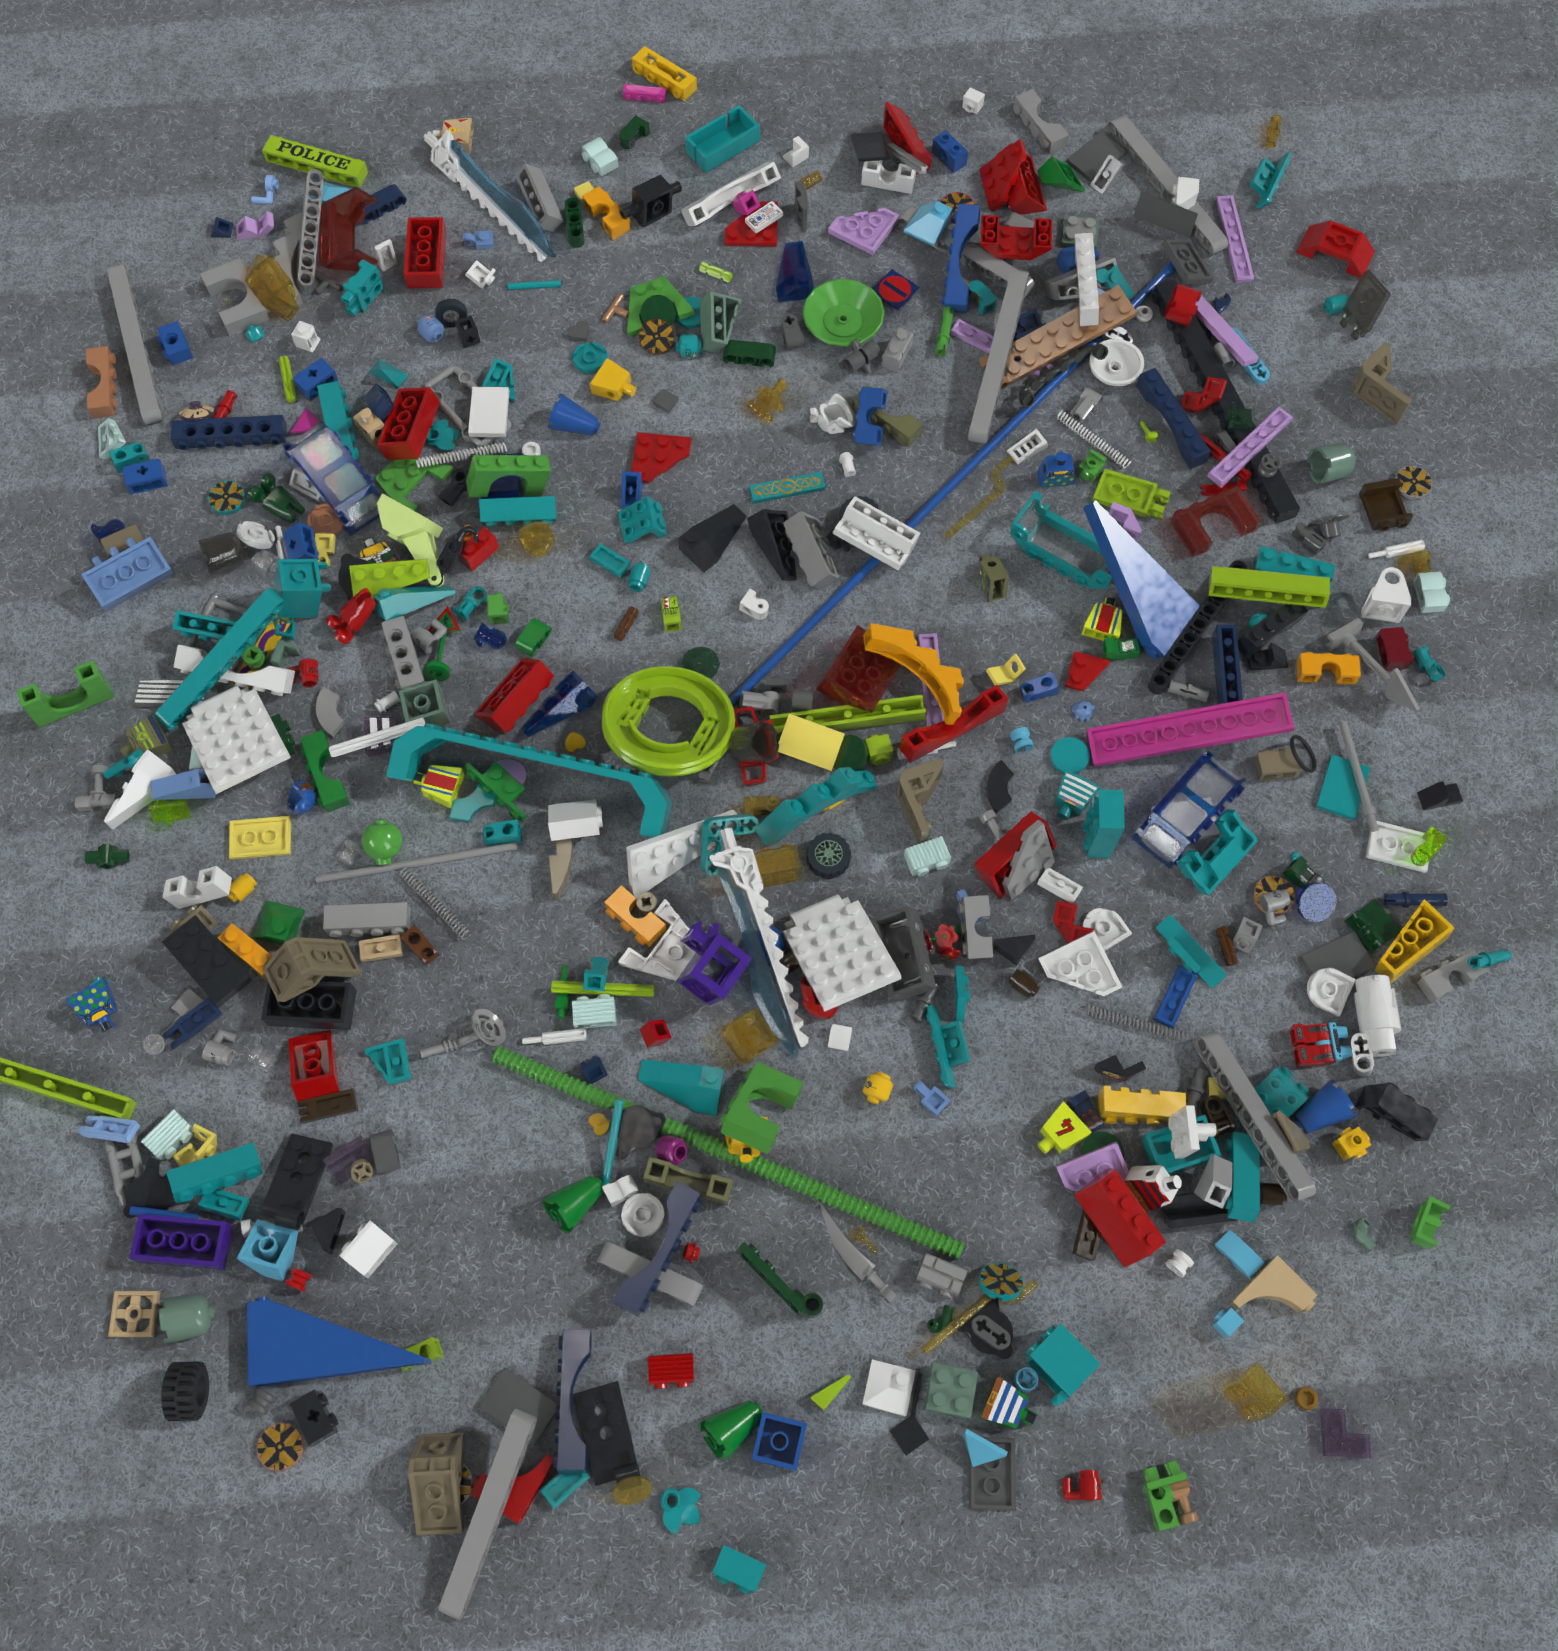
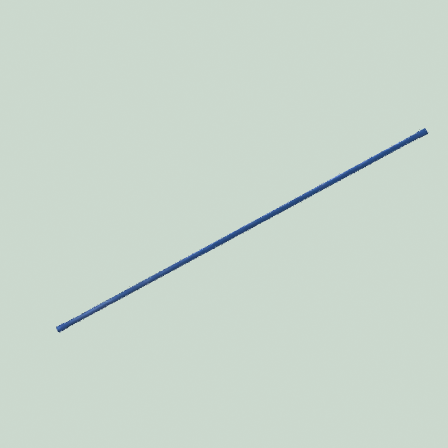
M1171 261L1130 301L1135 309L1154 291L1156 284L1162 283L1176 271ZM1099 336L1090 341L1086 346L1097 345L1104 340ZM1091 353L1086 354L1082 361H1084ZM1074 362L1069 365L1066 372L1060 371L1052 381H1049L1035 395L1034 404L1029 408L1023 407L905 525L914 529L1081 362ZM872 556L729 697L732 706L734 707L740 701L742 691L749 692L881 561Z

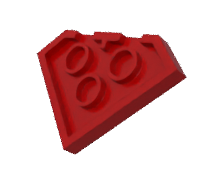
M1020 139L979 169L988 207L991 211H996L1007 203L1010 197L1008 195L1012 185H1015L1020 172L1018 169L1021 162H1025L1027 153L1024 142Z
M760 201L761 206L748 215L740 216L725 228L724 245L777 247L778 220L758 233H755L745 223V218L771 201Z
M637 432L631 471L641 472L642 482L649 484L654 478L662 473L664 474L674 467L676 463L690 456L692 437Z

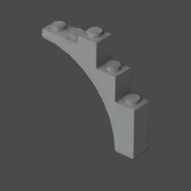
M322 205L319 233L332 225L329 215ZM302 212L283 221L285 226L283 231L286 236L272 242L275 248L273 250L275 257L262 263L264 268L262 274L266 281H271L274 286L278 284L282 291L285 290L288 301L290 303L294 302L296 307L303 304L295 285ZM307 212L310 216H315L314 213ZM306 229L307 232L313 233L311 229Z

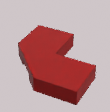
M1208 377L1202 394L1185 391L1181 407L1184 411L1199 413L1222 398L1227 381L1225 379Z
M1057 901L1053 922L1067 943L1094 931L1092 928L1074 925L1078 905Z

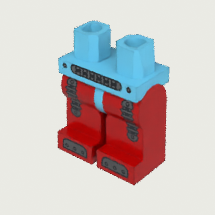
M1335 1022L1315 1025L1293 1024L1289 1029L1292 1047H1295L1293 1052L1296 1068L1338 1064L1341 1060L1352 1057L1351 1047L1340 1046L1339 1040L1348 1038L1346 1026H1336Z

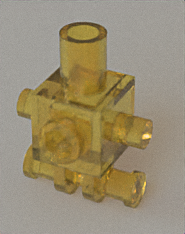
M780 377L773 388L768 385L765 388L760 386L756 391L759 394L756 398L759 402L758 405L754 403V400H751L747 407L753 410L755 416L758 414L760 420L763 419L767 422V425H770L774 418L769 413H775L777 410L782 412L785 409V406L782 405L785 398L781 394L789 384Z

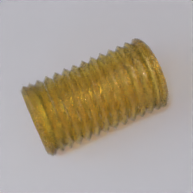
M816 170L802 178L801 181L806 185L807 190L821 182L822 176Z

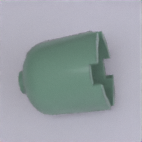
M1338 443L1318 446L1311 449L1308 454L1307 463H1310L1311 466L1309 474L1317 484L1344 479L1354 471L1356 456L1352 448L1346 444Z
M200 1293L160 1299V1304L164 1305V1308L159 1309L161 1331H166L168 1336L164 1338L165 1344L204 1335L211 1327V1319L216 1318L214 1305H209L208 1299Z

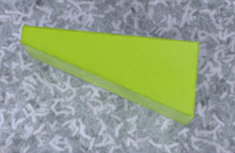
M844 1376L810 1397V1399L824 1411L851 1379V1376Z

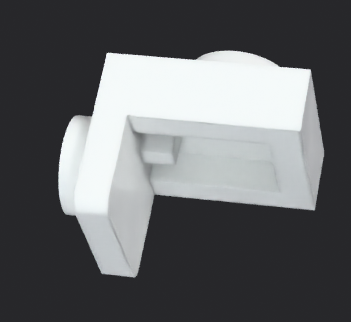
M476 260L465 276L483 288L486 284L490 286L495 279L493 274L496 270L493 268L489 271Z

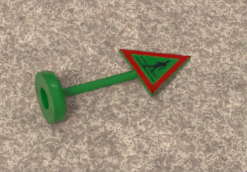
M447 606L437 620L447 628L446 633L461 631ZM431 626L428 631L434 634L437 629ZM446 633L440 639L436 661H429L423 667V675L430 680L445 681L450 676V668L441 662Z

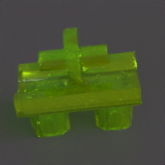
M174 799V802L168 803L166 800H155L154 804L148 807L154 823L165 822L167 827H172L175 820L191 818L185 799Z

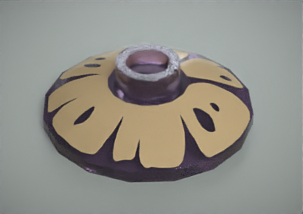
M193 401L189 403L190 406L180 410L178 415L182 420H201L214 415L216 410L211 405L201 404L200 401Z

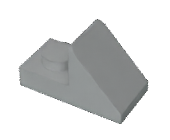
M1109 154L1090 186L1103 195L1119 181L1116 177L1125 164Z

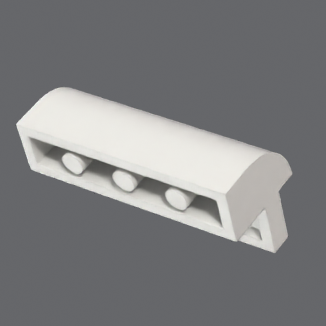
M854 497L849 503L843 518L833 531L834 535L898 571L905 564L921 534L857 497Z

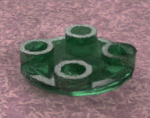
M702 646L688 650L681 662L682 668L698 672L709 679L715 676L720 666L717 654L710 648Z

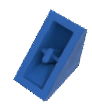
M622 471L621 508L624 509L641 499L643 489L641 472Z

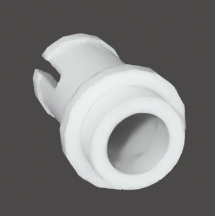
M849 452L842 453L839 458L845 477L856 474L852 461L854 458Z
M392 691V693L382 699H376L377 702L374 705L379 713H385L386 709L401 700L397 693Z

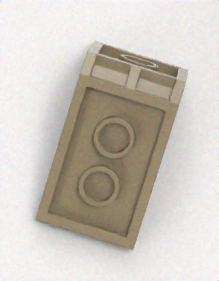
M1384 342L1361 365L1352 388L1356 396L1398 425L1408 410L1412 399L1385 381L1392 370L1390 346Z
M941 758L906 769L899 779L897 797L918 844L924 843L929 837L931 825L928 818H924L922 814L923 805L927 804L941 780L944 766Z
M295 937L284 942L263 968L278 1002H286L315 987L324 976L358 977L361 973L345 940Z
M465 1432L419 1435L409 1459L408 1472L416 1536L463 1533L464 1522L459 1485L463 1477L466 1444Z

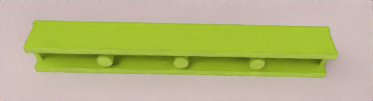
M922 694L770 716V720L773 721L772 732L775 741L780 740L789 714L840 732L926 720V708H924Z
M0 1058V1083L105 1116L130 1120L137 1102L129 1097Z

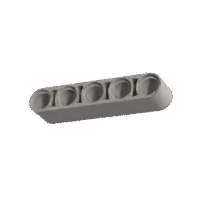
M607 1241L597 1260L598 1264L602 1266L604 1264L619 1274L628 1275L629 1278L635 1276L652 1262ZM668 1269L666 1273L662 1271L659 1277L661 1282L657 1291L665 1292L670 1297L680 1302H687L689 1306L694 1307L703 1285Z

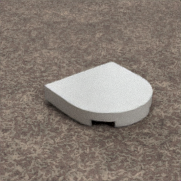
M1096 908L1090 911L1083 921L1082 927L1094 929L1104 951L1132 935V932L1122 918L1113 910Z
M1333 968L1319 969L1308 980V997L1316 1007L1340 1017L1356 979Z

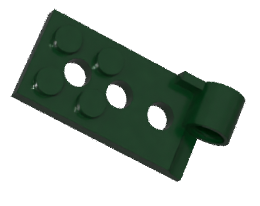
M743 1242L738 1247L739 1256L800 1318L803 1315L808 1318H815L821 1314L823 1300L818 1294L808 1293L804 1296L798 1289L793 1292L775 1273L776 1268L767 1259L763 1261L760 1258V1252L753 1244L747 1245ZM807 1301H816L818 1304L817 1310L809 1311L805 1306Z

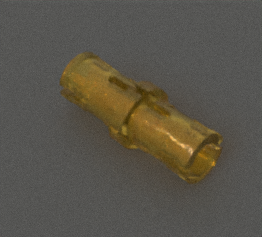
M1275 114L1271 116L1270 125L1266 131L1265 147H1276L1282 120L1280 115Z

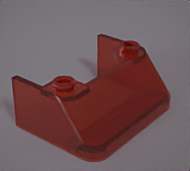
M354 187L322 203L319 222V263L321 266L333 270L358 272L360 270L358 264L362 259L372 265L378 263L377 259L355 249V224L360 223L364 219L365 207L377 202V198L358 187Z

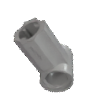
M1087 387L1069 416H1072L1074 421L1077 420L1078 423H1083L1092 410L1095 411V407L1101 404L1103 396Z
M742 691L739 701L740 708L751 706L755 711H761L763 715L778 714L779 694L777 692L765 691L763 693Z

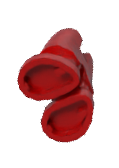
M367 588L360 590L340 608L341 616L331 614L325 619L327 625L336 630L334 632L335 638L343 644H349L352 641L355 631L361 629L377 605L376 600L371 598L372 594Z

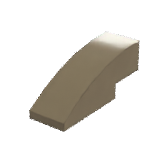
M572 838L555 840L557 855L549 856L552 892L555 900H559L570 876L573 862Z

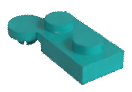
M1117 265L1111 266L1108 270L1101 268L1096 271L1097 282L1105 283L1108 290L1119 285L1128 299L1135 295Z
M140 748L112 764L103 772V775L107 779L114 775L116 778L127 771L125 768L129 767L131 770L144 753Z
M217 1189L211 1194H202L203 1197L198 1207L200 1210L240 1221L250 1202L249 1198Z

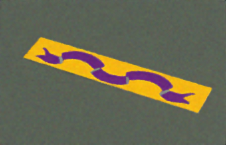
M281 618L282 620L290 621L289 618ZM280 619L277 620L278 624L282 625L279 628L281 632H285L291 624L282 622ZM273 621L269 623L255 644L265 655L266 660L282 637L275 635ZM244 661L237 673H252L260 669L253 670ZM231 681L230 685L235 686V682Z

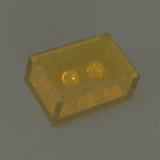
M784 844L775 849L764 848L754 853L763 888L801 881L802 866L796 844Z
M1258 1362L1241 1368L1222 1385L1225 1389V1396L1231 1402L1235 1401L1241 1408L1239 1412L1247 1421L1256 1422L1270 1418L1289 1400Z

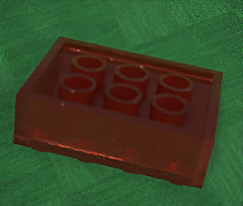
M857 625L816 689L831 700L872 713L901 664L881 654L866 651L863 638L866 630Z

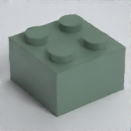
M436 679L399 690L405 722L423 718L425 723L438 726L450 723L444 693Z
M933 1363L924 1411L965 1420L971 1419L978 1372Z

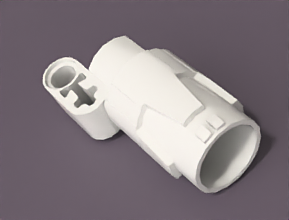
M1386 975L1365 976L1355 981L1356 992L1354 993L1360 1033L1352 1037L1351 1051L1354 1071L1361 1077L1369 1076L1372 1073L1374 1067L1373 1057L1390 1056L1396 1053L1394 1034L1401 1031L1395 989H1391L1390 978ZM1358 1041H1362L1364 1045L1362 1054H1360L1359 1045H1357ZM1366 1061L1370 1067L1368 1069H1361L1358 1063Z

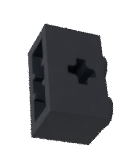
M312 1390L290 1403V1407L310 1446H315L337 1433L336 1426L339 1425L334 1413H329L326 1407L329 1404L326 1395L323 1392L319 1393L317 1390ZM313 1412L320 1413L317 1417L318 1421L312 1420L314 1418Z

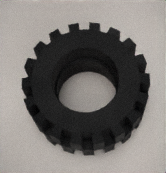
M201 1361L172 1362L165 1373L161 1390V1405L165 1419L168 1421H198L205 1411L209 1396L207 1368L204 1362Z

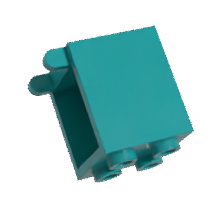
M317 559L277 560L274 591L286 601L284 608L278 613V618L318 617L322 592L331 590V585L321 584L319 570L328 568L326 562H318Z
M1061 1323L1057 1327L1054 1325L1049 1327L1040 1336L1043 1341L1040 1343L1037 1340L1025 1352L1028 1356L1024 1359L1057 1393L1051 1400L1053 1406H1059L1064 1403L1101 1364Z

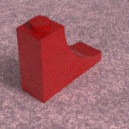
M546 1454L538 1466L527 1474L515 1479L503 1515L518 1524L521 1523L553 1467V1457ZM482 1473L481 1477L477 1476L471 1485V1489H473L471 1495L477 1499H480L488 1477L487 1474Z

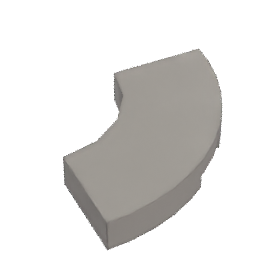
M323 687L317 698L316 715L324 731L331 737H334L345 723L337 713V704L340 697Z

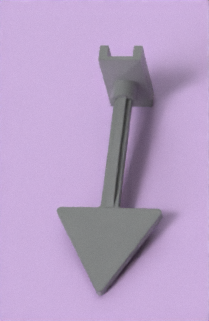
M1359 618L1327 636L1330 642L1325 644L1329 651L1345 644L1387 683L1384 695L1388 699L1414 711L1419 710V706L1399 669H1393L1390 676L1357 642L1358 640L1355 637L1361 633L1363 622Z

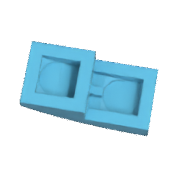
M1231 1230L1215 1244V1247L1230 1259L1233 1265L1249 1279L1265 1265L1264 1261Z

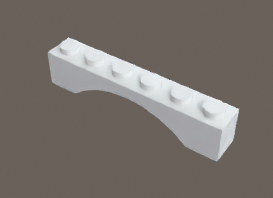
M766 162L681 209L687 225L696 226L709 219L719 210L731 204L736 195L742 191H757L781 179L775 162Z
M1093 233L1075 234L1074 252L1078 278L1080 326L1098 325L1099 302Z
M178 645L174 668L181 669L180 673L190 674L208 653L204 649ZM268 666L262 670L245 674L227 670L218 682L228 683L229 681H234L235 686L238 685L239 687L246 688L247 685H251L256 691L265 692V689L272 690L271 694L283 696V693L291 694L295 671L277 666Z

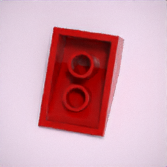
M331 1030L289 1038L291 1086L296 1100L302 1101L340 1092Z

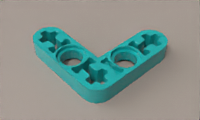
M751 814L709 817L704 820L701 838V870L709 876H715L721 870L717 866H712L708 869V866H711L712 863L708 856L722 852V836L720 831L727 828L728 822L733 820L735 823L732 829L734 835L751 834L758 829L759 821ZM749 820L752 821V823L749 824L748 827L745 825H741V823H749ZM713 824H715L716 826H720L721 829L719 827H714L711 831L709 830V827H712ZM711 842H715V849L709 852L708 845Z

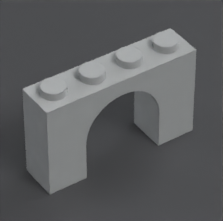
M240 258L200 273L211 297L230 289H241L247 292L245 299L240 304L219 312L229 336L246 330L251 325L256 326L268 321L269 317L267 314L270 313L266 302L263 304L261 302L264 299L260 290L255 289L257 284L254 278L249 277L251 272L247 264L243 265Z

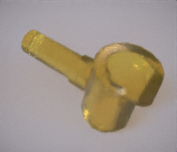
M858 1226V1229L863 1234L856 1236L852 1232L853 1238L856 1241H862L875 1254L878 1249L866 1237L865 1229L862 1226Z

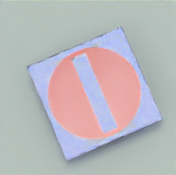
M891 269L876 284L873 290L881 300L899 310L906 305L920 287Z

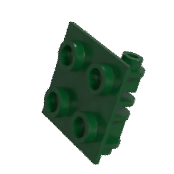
M1376 899L1344 920L1352 932L1355 931L1360 941L1370 953L1401 932L1400 927Z

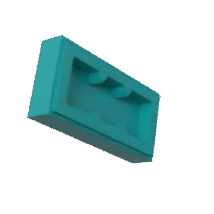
M601 543L589 556V560L618 578H621L631 565V561Z
M587 1473L558 1474L540 1492L555 1510L582 1486L590 1476Z

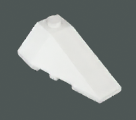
M146 750L131 771L134 773L129 783H124L122 787L124 789L123 795L114 801L104 819V822L112 830L154 801L151 791L152 780L176 775L170 766L149 750Z

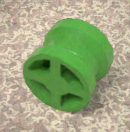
M250 646L243 652V659L249 668L258 670L266 664V657L257 646Z

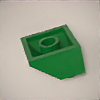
M1053 156L1037 170L1040 175L1039 180L1045 186L1049 185L1053 188L1078 192L1085 191L1071 166Z
M266 900L252 938L283 945L284 942L296 937L305 909Z

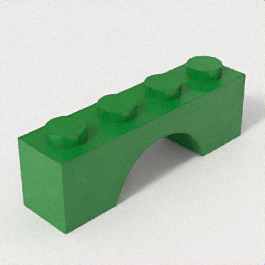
M321 730L300 738L302 746H299L303 758L307 757L308 762L305 763L308 773L313 774L314 779L311 780L314 790L319 792L320 796L317 797L320 807H324L328 813L350 805L341 780H331L323 775V765L331 756L329 752L330 745L324 731Z

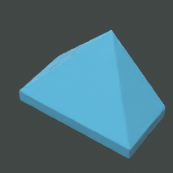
M968 1429L964 1430L962 1434L973 1467L1006 1457L1008 1453Z

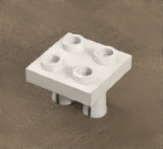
M1184 1106L1170 1115L1168 1126L1172 1131L1171 1149L1174 1152L1175 1159H1183L1200 1149L1199 1141H1207L1208 1137L1216 1135V1125L1214 1123L1196 1122L1194 1106Z

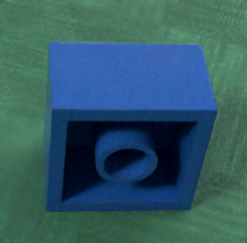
M763 1412L752 1461L796 1472L807 1423Z

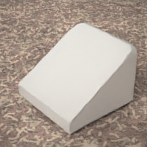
M832 1024L828 1048L848 1051L852 1027Z

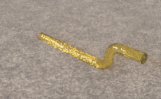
M1007 456L992 471V478L997 484V489L945 533L946 537L950 539L1003 493L1005 484L999 473L1013 462L1011 456Z
M1032 1279L1022 1288L1017 1298L1006 1302L1014 1304L1022 1301L1039 1286L1038 1283ZM986 1294L980 1297L921 1348L924 1354L928 1355L993 1298Z

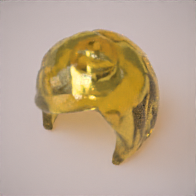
M533 522L525 525L518 531L521 547L527 554L534 557L547 555L555 544L554 532L547 522Z

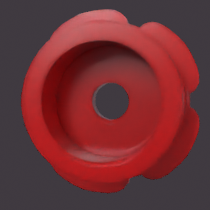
M687 1242L684 1249L683 1259L689 1261L690 1264L693 1260L697 1261L700 1253V1248L697 1247L696 1242Z

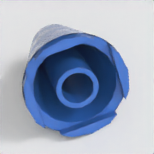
M561 393L558 395V398H561V400L554 404L549 419L552 425H548L549 429L591 436L593 433L598 432L601 423L598 422L596 416Z
M1333 1079L1329 1080L1295 1115L1296 1120L1294 1123L1302 1132L1304 1131L1306 1134L1357 1116V1112H1352L1351 1110L1354 1108L1353 1103L1341 1087L1336 1088L1333 1085L1336 1083Z

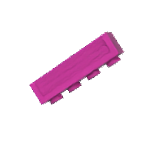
M624 84L623 99L665 103L666 88Z

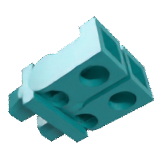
M363 259L358 264L360 268L358 273L352 276L348 283L345 282L343 285L345 292L341 296V300L347 305L345 307L346 312L354 317L359 311L365 312L367 306L384 288L377 267Z

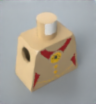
M472 118L445 120L443 122V130H433V135L438 140L445 133V130H450L454 139L455 151L457 153L471 154L474 131Z
M367 407L356 414L353 419L356 430L378 452L379 449L376 445L384 423Z

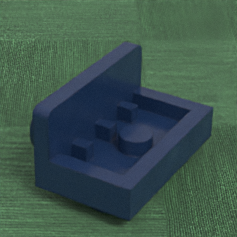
M1036 308L1019 316L1013 342L1046 325V323L1042 324Z

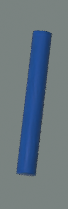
M131 1206L129 1215L135 1216L145 1214L198 1219L199 1215Z

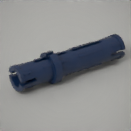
M1402 892L1401 894L1384 893L1383 895L1384 898H1387L1383 899L1384 906H1402L1403 908L1420 906L1424 899L1431 906H1447L1448 902H1444V900H1448L1446 893L1409 894V892Z

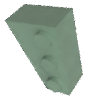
M710 291L700 301L701 350L718 353L728 344L733 329L732 325L742 299Z

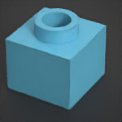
M1232 1308L1226 1311L1221 1309L1213 1317L1216 1321L1212 1326L1226 1339L1244 1320Z

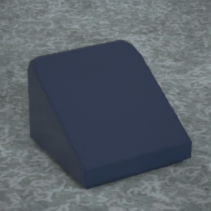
M216 217L213 222L211 237L231 238L233 223Z

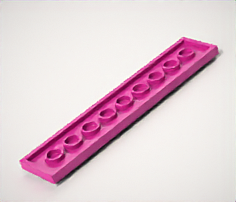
M1284 692L1089 728L1087 733L1093 765L1098 767L1294 731V724L1287 695Z

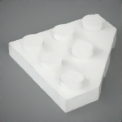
M1095 931L1038 958L1049 978L1101 996H1106L1122 988Z

